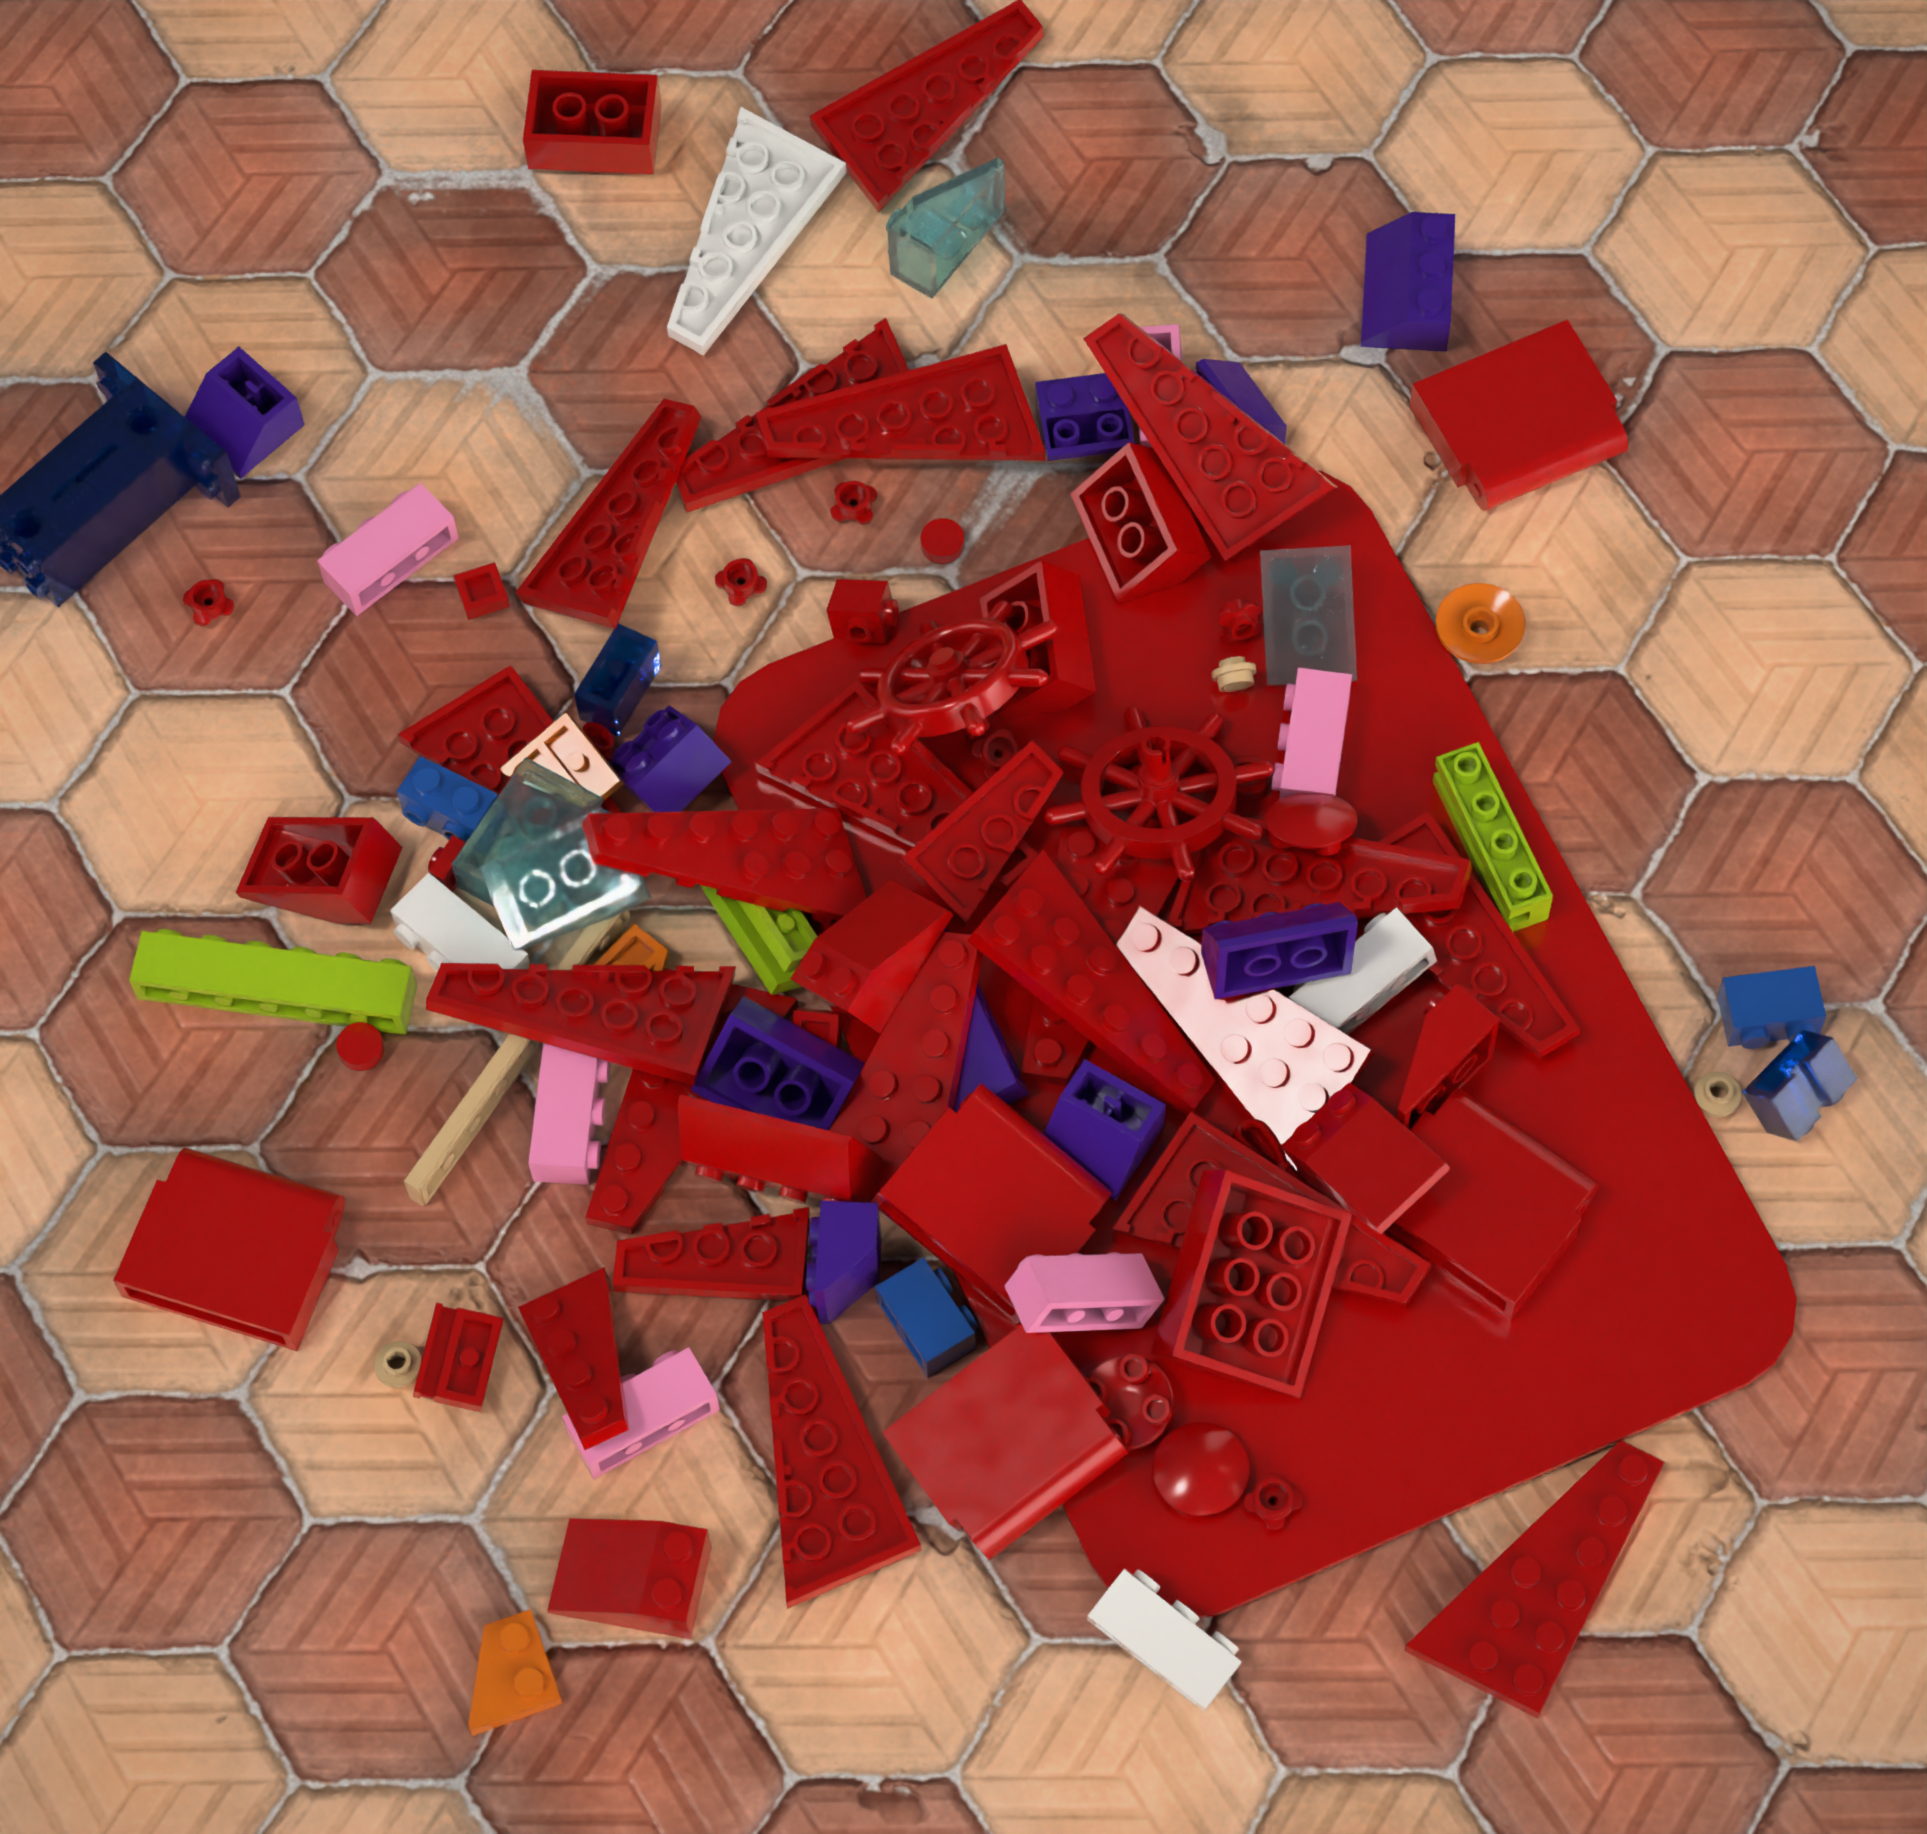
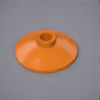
M1471 583L1456 588L1443 599L1436 615V631L1442 645L1455 657L1476 664L1494 663L1511 655L1520 645L1526 626L1523 609L1515 597L1506 590L1487 583ZM1475 627L1484 628L1487 631V633L1478 634L1473 632L1472 629Z

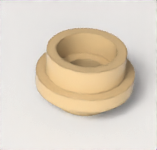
M1239 656L1221 660L1218 663L1219 668L1211 672L1212 680L1218 682L1219 691L1231 692L1254 685L1253 675L1256 674L1257 670L1254 663L1246 662L1245 657Z
M1715 1071L1703 1075L1697 1081L1694 1089V1098L1700 1109L1711 1117H1725L1732 1114L1738 1108L1741 1101L1742 1092L1739 1083L1731 1075L1724 1072ZM1714 1087L1721 1088L1726 1092V1096L1723 1098L1714 1097L1710 1089Z
M394 1341L386 1344L379 1350L374 1360V1370L381 1383L387 1387L395 1389L405 1388L417 1380L422 1358L419 1351L412 1344L404 1341ZM396 1357L406 1359L405 1365L400 1369L389 1367L390 1362Z

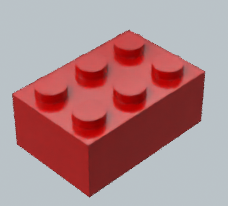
M532 70L523 133V145L528 169L654 174L662 107L658 75Z

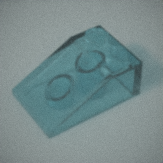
M995 158L913 196L902 210L900 208L896 209L886 225L890 275L933 299L1005 212L1004 161Z
M1351 546L1261 550L1267 686L1287 685V683L1296 684L1298 668L1352 674V681H1357Z
M525 757L451 865L458 888L535 928L559 894L586 838L582 822L587 814L598 813L603 803L602 797Z
M600 807V808H598V809H596V810H594V811H592V812H590V813H610V812L607 811V810H605V809H603L602 807ZM587 814L478 867L514 951L610 919L652 898L643 876L592 862L582 827V822Z

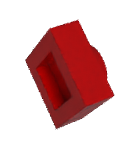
M495 562L453 575L468 620L510 607L508 596Z
M452 835L444 848L439 847L433 853L428 864V873L452 892L455 891L473 864L468 843Z
M796 1008L793 1010V1024L838 1049L841 1048L843 1012Z

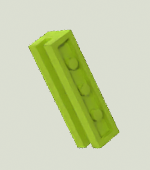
M1479 742L1437 756L1435 766L1438 772L1434 773L1433 784L1492 903L1513 932L1548 920L1553 895Z
M700 885L769 993L774 995L802 987L790 978L814 939L818 937L802 912L792 908L782 912L716 895L715 888Z

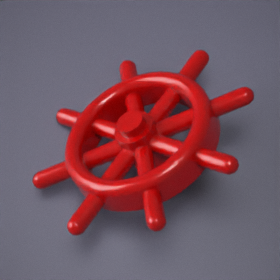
M1005 600L999 601L986 618L957 621L939 628L933 621L925 620L920 625L922 636L902 649L888 663L886 668L867 667L859 671L858 679L862 684L877 685V699L879 703L847 719L845 723L846 730L851 734H858L887 719L890 726L899 732L890 745L891 752L896 756H902L907 753L918 737L938 736L963 729L967 741L984 740L993 731V726L987 719L988 715L1005 704L1020 687H1043L1048 683L1049 677L1045 670L1028 669L1029 661L1025 651L1055 637L1058 634L1059 626L1055 621L1047 620L1017 635L1009 625L1004 623L1012 612V605Z
M1131 706L1124 713L1129 732L1110 740L1094 755L1066 745L1060 747L1057 752V757L1061 762L1084 771L1081 781L1082 801L1051 807L1045 811L1044 820L1049 825H1059L1086 819L1093 833L1107 845L1093 865L1095 872L1099 875L1109 873L1122 855L1126 854L1150 860L1173 859L1178 877L1183 881L1189 882L1196 875L1190 854L1215 841L1225 830L1251 841H1257L1263 836L1264 830L1260 824L1235 814L1238 798L1237 785L1272 776L1275 770L1274 765L1268 760H1262L1234 767L1227 753L1212 740L1224 723V719L1219 713L1213 712L1209 714L1195 732L1172 726L1146 727L1140 709ZM1136 761H1139L1141 765L1138 774L1123 768ZM1193 764L1200 766L1208 772L1183 778ZM1108 781L1128 789L1127 791L1101 796ZM1217 789L1211 804L1190 796ZM1136 807L1126 821L1119 819L1113 814V812ZM1181 811L1196 818L1180 825L1176 813ZM1150 819L1160 821L1162 828L1144 827Z

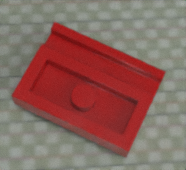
M436 1302L413 1397L419 1399L420 1397L429 1398L437 1403L481 1413L504 1318L459 1307L457 1309L444 1307L443 1304Z

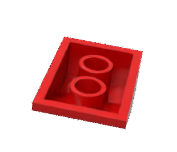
M268 817L235 893L243 899L332 923L371 924L403 847L374 817Z
M889 880L814 939L790 979L824 1002L881 1033L954 914L906 887Z
M1458 984L1446 995L1442 992L1436 994L1423 1011L1425 1015L1424 1022L1420 1030L1396 1118L1409 1130L1425 1110L1434 1115L1450 1094L1457 1088L1461 1089L1493 1056L1500 1019Z
M1350 1082L1341 1090L1332 1094L1327 1103L1308 1121L1299 1125L1293 1132V1135L1281 1145L1282 1149L1310 1185L1380 1234L1450 1170L1445 1161L1382 1105Z
M569 1518L548 1605V1613L691 1639L712 1549L708 1529L659 1520Z

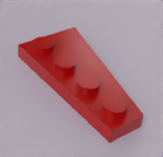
M1031 740L902 857L900 863L945 909L954 914L952 917L964 928L1064 772Z
M810 1208L793 1209L791 1214L770 1217V1214L750 1217V1221L722 1225V1222L703 1225L704 1229L679 1233L678 1230L618 1240L613 1272L614 1292L776 1301H790L798 1298L804 1292Z
M605 1267L518 1306L584 1450L629 1430L624 1387L619 1369V1349L615 1339L614 1311L610 1301V1281Z

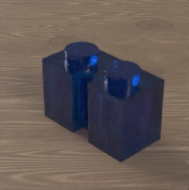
M1802 1030L1742 1093L1767 1133L1798 1141L1812 1130L1815 1122L1821 1117L1818 1109L1821 1106L1828 1107L1839 1102L1845 1092L1858 1078L1833 1037Z

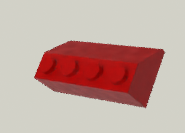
M680 1094L678 1117L681 1160L696 1168L695 1176L715 1183H721L723 1176L737 1179L736 1186L763 1194L765 1187L780 1190L779 1197L799 1204H806L807 1197L821 1201L869 1203L882 1157L852 1136Z

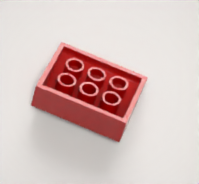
M1228 1170L1203 1171L1150 1354L1196 1370L1294 1398H1300L1352 1214Z

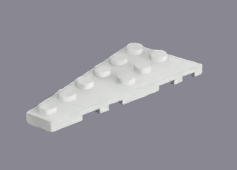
M742 107L737 117V127L734 136L730 138L726 150L727 156L722 171L717 176L700 227L701 234L696 248H693L689 260L690 266L685 281L680 286L667 325L669 337L703 356L847 173L845 162Z

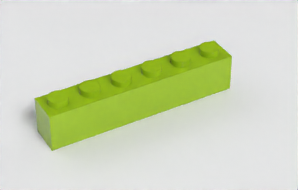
M159 929L157 932L141 931L129 978L130 984L139 1000L343 1027L357 1022H364L373 1025L381 1032L404 1035L407 1034L417 989L412 966H408L397 959L385 958L377 962L362 960L357 955L345 952L331 956L317 954L314 950L306 947H292L290 950L272 948L269 944L260 941H248L246 944L232 943L215 935H203L201 938L183 936L179 932L170 929Z

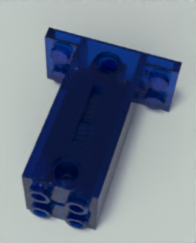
M106 351L93 364L99 381L96 382L97 387L106 397L107 402L0 495V566L9 574H13L16 571L24 578L23 583L36 598L42 600L46 597L58 608L195 485L208 499L212 500L216 497L228 508L241 497L227 452Z

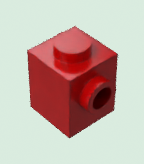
M836 580L826 609L833 638L850 640L857 643L886 644L890 627L896 626L899 619V604L896 599H892L888 581Z

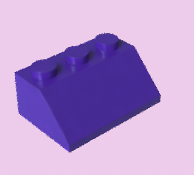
M1411 212L1367 233L1361 347L1447 352L1451 325L1455 214Z
M1340 902L1326 905L1315 903L1300 910L1284 913L1267 912L1257 918L1236 922L1225 920L1217 922L1212 926L1204 927L1201 955L1214 999L1351 974L1358 925L1356 915Z
M743 996L728 1017L691 1091L714 1103L830 1130L865 1063Z

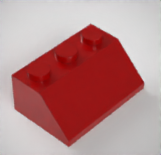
M1128 442L1070 493L1117 602L1124 603L1180 584L1212 558L1184 496L1152 447Z
M1041 560L980 598L982 618H986L999 601H1008L1012 605V612L1004 623L1009 625L1017 635L1047 620H1053L1059 626L1058 634L1055 637L1025 651L1029 661L1028 669L1045 670L1049 677L1048 683L1043 687H1020L1005 704L995 711V716L1005 718L1065 711L1096 693L1079 574Z

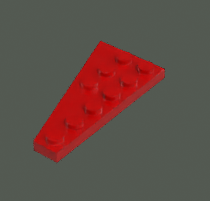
M1007 344L755 412L756 422L767 455L773 458L1046 461V451Z
M806 1294L762 1312L787 1609L922 1551L919 1539Z

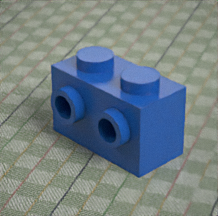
M422 756L418 758L396 791L402 813L409 821L418 826H425L443 835L448 840L453 835L467 842L470 849L480 854L504 819L497 793Z

